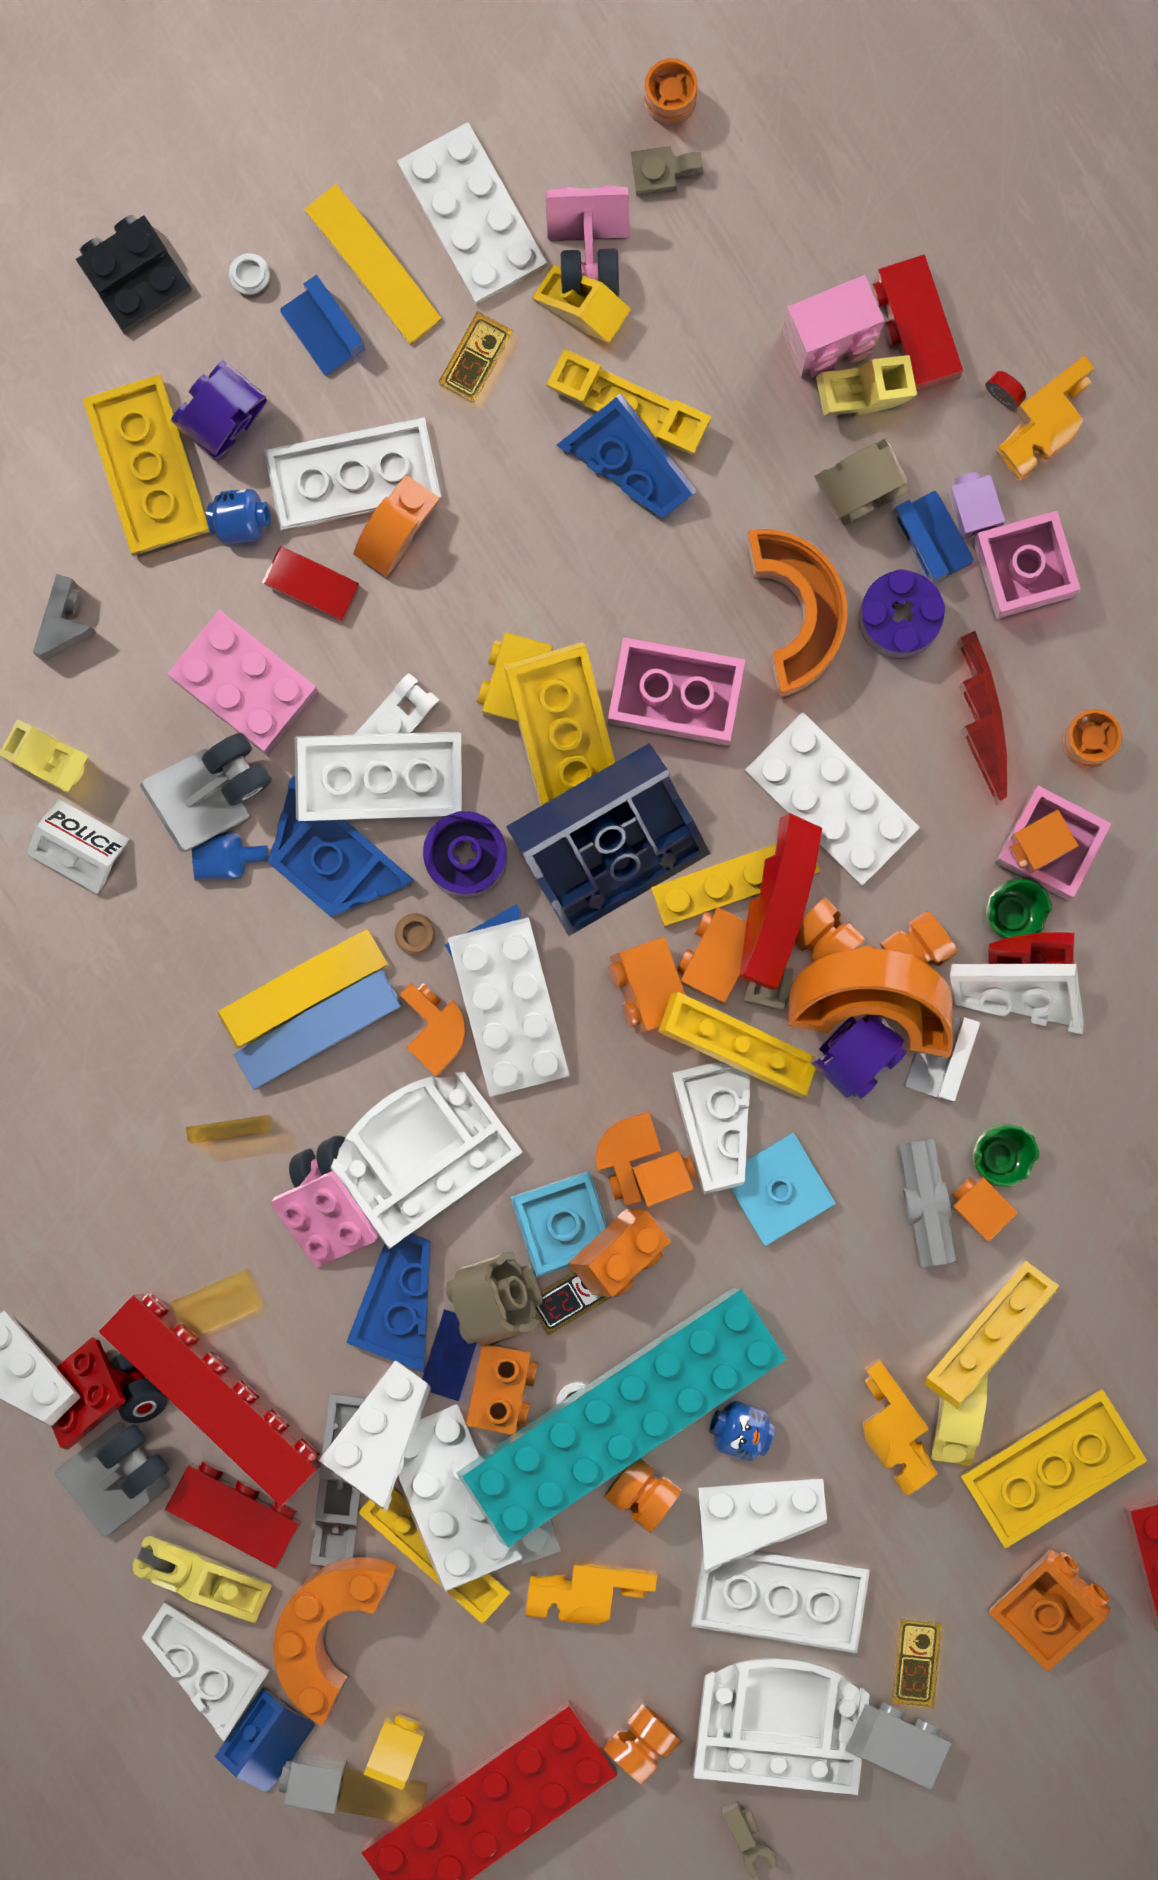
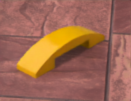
M565 348L546 384L548 388L594 413H597L615 397L622 394L660 443L693 455L712 419V416L674 399L672 402L602 369L600 364Z

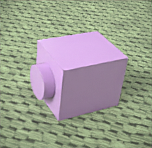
M973 472L955 479L956 485L951 486L948 496L963 540L974 537L979 532L1004 525V515L991 474L980 477L979 472Z

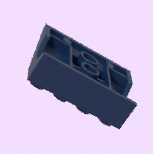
M650 743L506 826L568 936L711 854L693 818L679 797L669 777L670 773Z

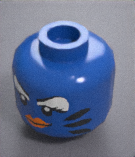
M253 489L218 492L214 501L209 502L207 506L209 531L212 535L216 534L218 539L225 544L258 541L263 533V528L270 524L269 505L267 502H261L259 495Z
M733 1401L723 1411L717 1410L714 1413L709 1433L715 1435V1446L720 1453L743 1461H753L759 1455L764 1456L769 1450L774 1436V1425L770 1423L766 1411L739 1401Z

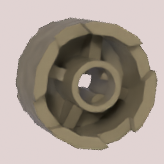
M887 438L850 455L837 463L836 466L814 475L836 520L840 519L843 526L874 510L872 502L875 501L880 508L910 491L907 486L909 480Z
M503 1252L465 1265L456 1272L454 1279L447 1282L446 1295L454 1305L455 1314L460 1322V1334L467 1343L477 1342L481 1345H493L529 1333L539 1325L540 1321L535 1319L536 1306L542 1305L539 1283L529 1265L521 1267L514 1260L515 1253Z

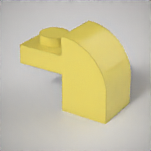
M910 355L872 359L860 368L821 372L816 376L823 416L854 413L856 416L878 412L901 405L917 396Z
M18 719L0 750L1 758L64 792H69L72 785H75L80 780L85 769L84 763L88 758V755L76 748L62 743L34 726Z
M988 1374L958 1409L941 1396L939 1397V1415L932 1442L930 1460L972 1467L976 1447H979L987 1400Z

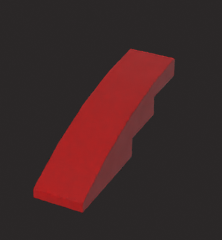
M791 813L780 817L775 855L765 859L760 897L751 900L749 903L739 977L772 991L779 986L796 941L816 869L822 827Z

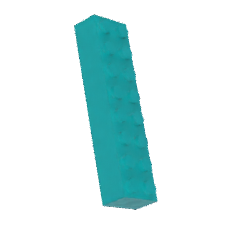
M731 1288L457 1471L456 1474L499 1541L506 1547H509L787 1359L743 1290Z

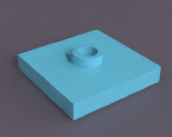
M794 1132L746 1160L744 1184L730 1188L764 1246L836 1204Z
M589 1171L509 1197L536 1277L568 1267V1262L607 1227Z

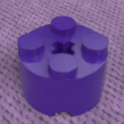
M223 359L212 370L209 377L203 374L189 390V394L193 396L189 404L186 402L182 404L170 421L204 451L218 459L237 442L234 438L243 429L247 431L263 410L267 402V396Z
M904 569L889 572L872 583L861 603L859 623L863 638L874 651L885 657L907 658L919 655L933 643L944 620L945 605L937 587L925 576ZM895 607L898 610L903 607L907 608L910 611L907 616L910 622L906 619H902L899 623L893 619L896 613L893 608Z
M458 811L442 818L429 830L423 846V859L431 879L441 890L456 897L470 898L489 892L500 881L507 865V848L503 835L489 818L476 812ZM465 845H471L472 853L477 855L476 859H469L467 865L460 864L459 857L454 855L455 851H462Z
M865 1014L858 1021L852 1016L838 1027L821 1045L819 1050L824 1056L821 1059L813 1056L810 1063L845 1098L853 1095L862 1099L878 1083L874 1077L884 1067L892 1069L906 1055L907 1051L902 1047L905 1040L881 1015Z

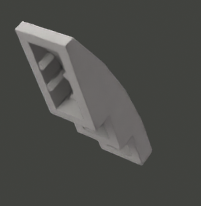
M329 1394L322 1456L366 1398ZM321 1464L310 1565L324 1567L339 1560L354 1558L361 1493Z

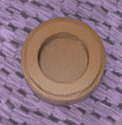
M418 913L408 914L397 923L394 933L395 940L400 949L405 953L421 955L433 947L436 940V929L428 917Z

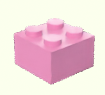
M1057 510L979 532L973 540L996 619L1073 598L1081 590Z
M1037 785L1032 790L995 863L1025 879L1034 880L1046 890L1069 901L1075 896L1112 823ZM1059 810L1079 846L1031 874L1026 866L1020 869L1009 850V846L1013 845L1010 837L1030 824Z

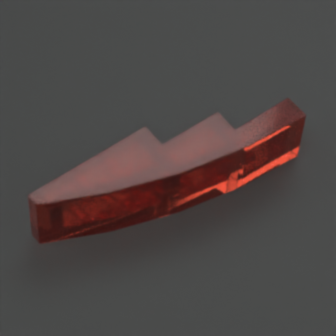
M976 631L960 637L957 641V645L972 675L971 678L963 681L959 688L975 722L964 726L961 731L997 805L1007 799V749L1003 718L991 669Z

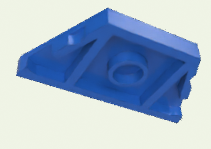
M295 776L290 779L284 808L277 827L278 831L268 863L331 918L410 886L414 882L412 877L346 820L298 821L296 819Z

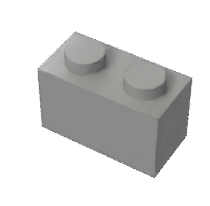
M882 1702L880 1709L865 1704L846 1751L932 1790L952 1743L938 1737L941 1729L918 1719L914 1726L903 1721L906 1712Z
M298 1751L293 1761H286V1765L283 1766L279 1792L286 1793L284 1805L334 1814L340 1801L347 1760Z

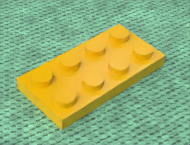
M161 374L82 398L131 555L135 556L210 532L179 429L170 421L174 413Z
M583 642L504 665L540 806L615 763L587 647Z
M1100 1389L960 1477L1002 1546L1006 1549L1144 1464L1147 1460L1103 1389Z

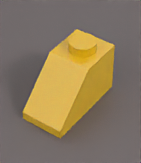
M554 264L532 296V299L583 333L609 343L615 333L621 328L631 308L602 282L582 275L581 281L582 295H578L573 289L563 294L561 267Z
M396 1714L395 1719L386 1717L364 1775L403 1790L425 1731L418 1729L420 1723L401 1714Z

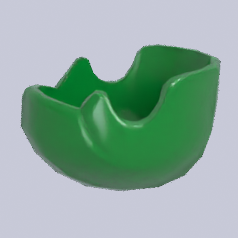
M1015 878L1001 883L989 896L986 906L987 923L992 932L1003 939L1040 933L1044 930L1048 914L1052 911V902L1046 889L1034 880Z
M1003 1123L991 1126L980 1135L973 1150L972 1160L977 1174L980 1177H984L991 1185L1010 1187L1029 1178L1035 1161L1039 1159L1040 1152L1035 1137L1026 1129Z

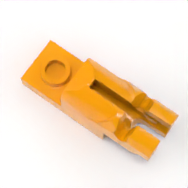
M1085 355L1021 404L1016 414L1025 425L1023 426L1020 423L1011 435L996 449L1004 464L1017 479L1021 480L1036 468L1037 459L1033 453L1039 454L1041 459L1047 460L1075 438L1083 419L1065 395L1069 394L1073 399L1091 384L1088 377L1095 367Z
M877 1359L864 1368L870 1377L863 1382L877 1401L885 1397L888 1403L862 1422L863 1436L885 1468H892L895 1464L903 1463L900 1472L894 1476V1481L904 1495L908 1496L938 1474L931 1463L923 1442L917 1443L915 1440L929 1430V1428L882 1362Z
M574 1562L572 1580L565 1579L566 1575L541 1577L530 1575L526 1617L546 1619L549 1607H551L552 1603H556L559 1609L558 1618L560 1621L589 1625L610 1620L613 1587L622 1588L621 1595L646 1598V1591L655 1592L657 1571Z

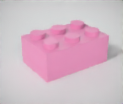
M863 275L788 306L782 335L800 377L811 374L812 378L816 379V376L821 372L834 371V364L849 358L850 363H855L872 355V348L877 345L884 324V318L866 276Z
M218 610L167 673L172 681L237 733H243L248 741L267 757L319 694L316 686L220 610Z
M623 637L608 715V724L729 747L746 660Z

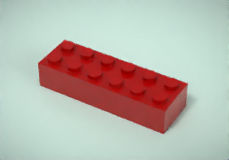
M143 1293L133 1295L99 1330V1333L282 1507L320 1468L321 1463L317 1460L320 1452L304 1437L297 1441L286 1431L290 1424L275 1409L272 1408L266 1412L256 1402L260 1395L243 1379L236 1383L226 1373L230 1367L214 1351L206 1354L196 1345L200 1340L197 1334L183 1322L175 1325L166 1316L170 1309L153 1293L146 1296Z
M569 1700L363 1846L361 1853L380 1880H471L617 1776V1768Z

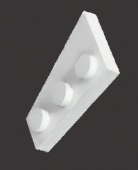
M952 964L950 979L954 1004L956 1006L1000 1016L1013 1012L1030 1016L1031 1023L1046 1026L1047 1021L1069 1025V1032L1083 1033L1084 1020L1076 964Z
M721 1061L673 1072L671 1078L703 1195L743 1185L746 1168L750 1075Z
M3 1310L0 1313V1399L41 1422L52 1426L81 1396L17 1321Z
M395 1360L319 1460L322 1465L386 1512L392 1499L390 1495L396 1478L400 1476L405 1462L403 1459L411 1436L415 1434L431 1389L429 1384Z
M823 1479L698 1488L705 1573L719 1568L720 1565L737 1558L742 1559L754 1554V1551L778 1541L783 1542L827 1523Z
M167 1601L163 1603L142 1636L143 1641L170 1675L177 1680L189 1695L193 1704L204 1714L224 1742L267 1676L270 1668Z

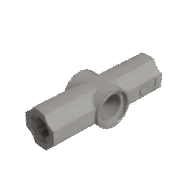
M928 1139L899 1144L901 1167L906 1188L903 1189L909 1224L913 1225L920 1267L956 1262L953 1235L949 1223V1218L952 1217L946 1183L941 1178L935 1140Z

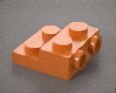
M1052 1548L1022 1575L1020 1581L992 1605L988 1612L1047 1672L1107 1619L1111 1609L1107 1604L1109 1597L1104 1589L1094 1582L1088 1585L1077 1574L1079 1567L1074 1559L1064 1552L1058 1555Z

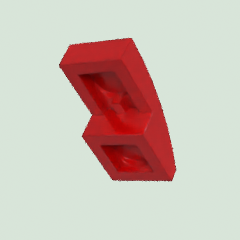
M279 546L262 584L297 602H303L336 620L343 619L359 585L358 582L282 546Z
M1033 933L990 943L988 964H1074L1075 933Z

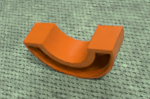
M749 530L746 541L754 579H773L785 584L797 596L803 610V626L799 635L788 646L774 651L771 656L778 697L783 698L811 685L832 663L846 629V594L839 574L833 564L810 542L780 530Z
M861 946L857 949L837 952L807 966L795 978L790 987L788 1026L829 1034L837 1023L848 1017L862 1014L882 1015L897 1021L907 1030L909 1050L947 1058L951 1055L953 1046V1000L950 989L937 971L919 960L915 955L876 949L873 946Z
M370 1557L347 1558L328 1564L306 1579L280 1615L273 1644L274 1662L278 1678L293 1704L304 1715L321 1726L325 1724L332 1713L348 1677L334 1666L326 1653L324 1633L327 1621L341 1612L359 1610L374 1614L387 1592L398 1567L397 1564Z

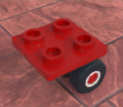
M92 1337L56 1367L81 1398L51 1427L60 1448L69 1450L117 1409L124 1421L134 1424L143 1423L155 1418L165 1409L167 1397L148 1379H145V1376L121 1353L109 1361L100 1340Z

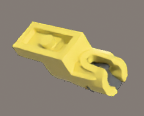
M153 1536L144 1538L140 1544L142 1548L138 1557L134 1558L132 1565L133 1573L137 1577L177 1592L194 1603L256 1623L272 1587L270 1583L232 1569L221 1561L201 1555L190 1549L174 1545Z

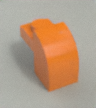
M405 475L389 497L385 496L360 534L353 554L387 577L410 548L414 534L437 506L440 497L408 475Z
M410 983L399 995L429 1024L406 1048L436 1077H439L458 1057L466 1039L465 1019L453 1000L440 1011L436 1006L441 1000L426 985L422 984L417 989Z
M649 1112L623 1119L612 1125L603 1134L597 1147V1171L614 1167L616 1174L609 1176L608 1179L615 1201L623 1198L625 1206L642 1201L630 1161L661 1152Z

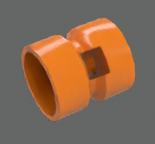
M667 58L654 64L645 77L644 104L647 113L655 121L663 125L683 123L692 115L696 107L698 80L695 71L688 63L680 59Z
M1085 710L1069 723L1063 733L1062 745L1064 753L1078 767L1088 769L1099 767L1114 756L1121 746V726L1116 718L1105 710Z
M826 897L802 918L795 941L801 950L810 949L812 951L811 960L813 962L837 952L856 949L865 940L850 922L843 924L840 922L841 913Z
M928 910L909 923V931L907 933L898 930L880 943L882 949L912 954L927 965L933 964L938 967L958 954L949 935Z
M640 1458L621 1471L603 1498L621 1511L630 1509L632 1511V1520L651 1533L677 1500L682 1489L665 1476L656 1478L654 1476V1468Z
M642 1704L628 1719L629 1729L627 1731L618 1730L603 1747L608 1755L626 1773L642 1785L658 1769L657 1759L659 1757L668 1758L683 1742L680 1736L645 1704Z

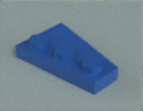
M622 394L615 397L556 445L565 452H571L587 463V467L597 474L602 473L622 487L623 492L661 518H664L697 491Z
M411 1233L390 1249L384 1243L346 1342L389 1360H396L402 1365L423 1373L425 1368L430 1240Z

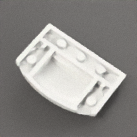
M455 1072V1077H427L393 1092L372 1107L356 1123L344 1139L345 1141L341 1146L337 1159H333L330 1169L339 1177L388 1249L409 1236L523 1153L465 1072Z
M768 1658L747 1660L729 1665L716 1673L713 1671L704 1676L692 1777L858 1795L862 1758L846 1751V1747L865 1704L869 1705L870 1694L861 1687L859 1690L843 1675L833 1670L792 1659Z

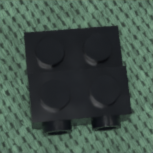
M134 215L123 218L114 226L116 231L114 235L104 241L100 237L89 240L79 249L82 255L76 258L79 267L123 334L192 290L145 215L138 219Z

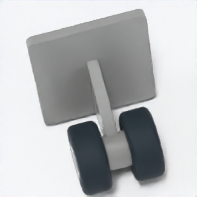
M243 733L231 735L209 750L203 749L144 779L140 783L142 791L182 853L244 822L249 817V814L242 802L252 798L271 783L272 778L263 765L258 764L250 767L245 760V757L252 751V746Z
M121 1422L115 1423L55 1471V1476L103 1537L116 1530L169 1487V1483L163 1477L169 1471V1466L159 1454L149 1459L140 1447L145 1442L146 1437L135 1424L125 1428Z

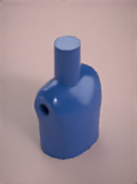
M237 833L219 834L191 849L195 881L240 879L244 873L245 863L269 861L267 845L243 847L241 837Z

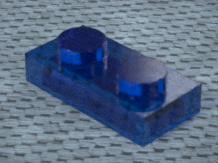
M444 1309L422 1380L431 1387L430 1393L459 1401L477 1342L467 1343L460 1334V1322L455 1312Z

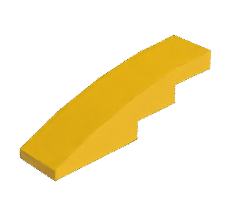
M337 184L333 185L304 209L307 216L330 242L332 249L358 279L362 288L409 345L442 320L412 278Z
M366 929L222 1008L217 1012V1015L235 1047L239 1048L298 1017L310 1008L383 969L388 964L369 930Z

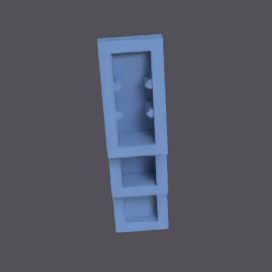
M382 969L299 1015L233 1055L252 1089L256 1090L287 1071L302 1065L328 1048L343 1042L400 1008L403 1004Z

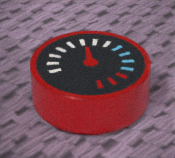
M995 371L985 383L988 392L998 402L1010 409H1017L1027 397L1026 390L1022 384L1004 371Z

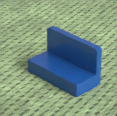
M316 274L303 283L305 292L281 307L280 312L321 372L328 376L366 349L364 341Z
M932 491L912 503L909 499L894 508L892 515L924 574L933 584L972 564L974 559L938 492Z
M262 1687L215 1755V1758L236 1778L264 1792H269L281 1776L286 1761L292 1760L315 1724L309 1718L291 1710L273 1692Z

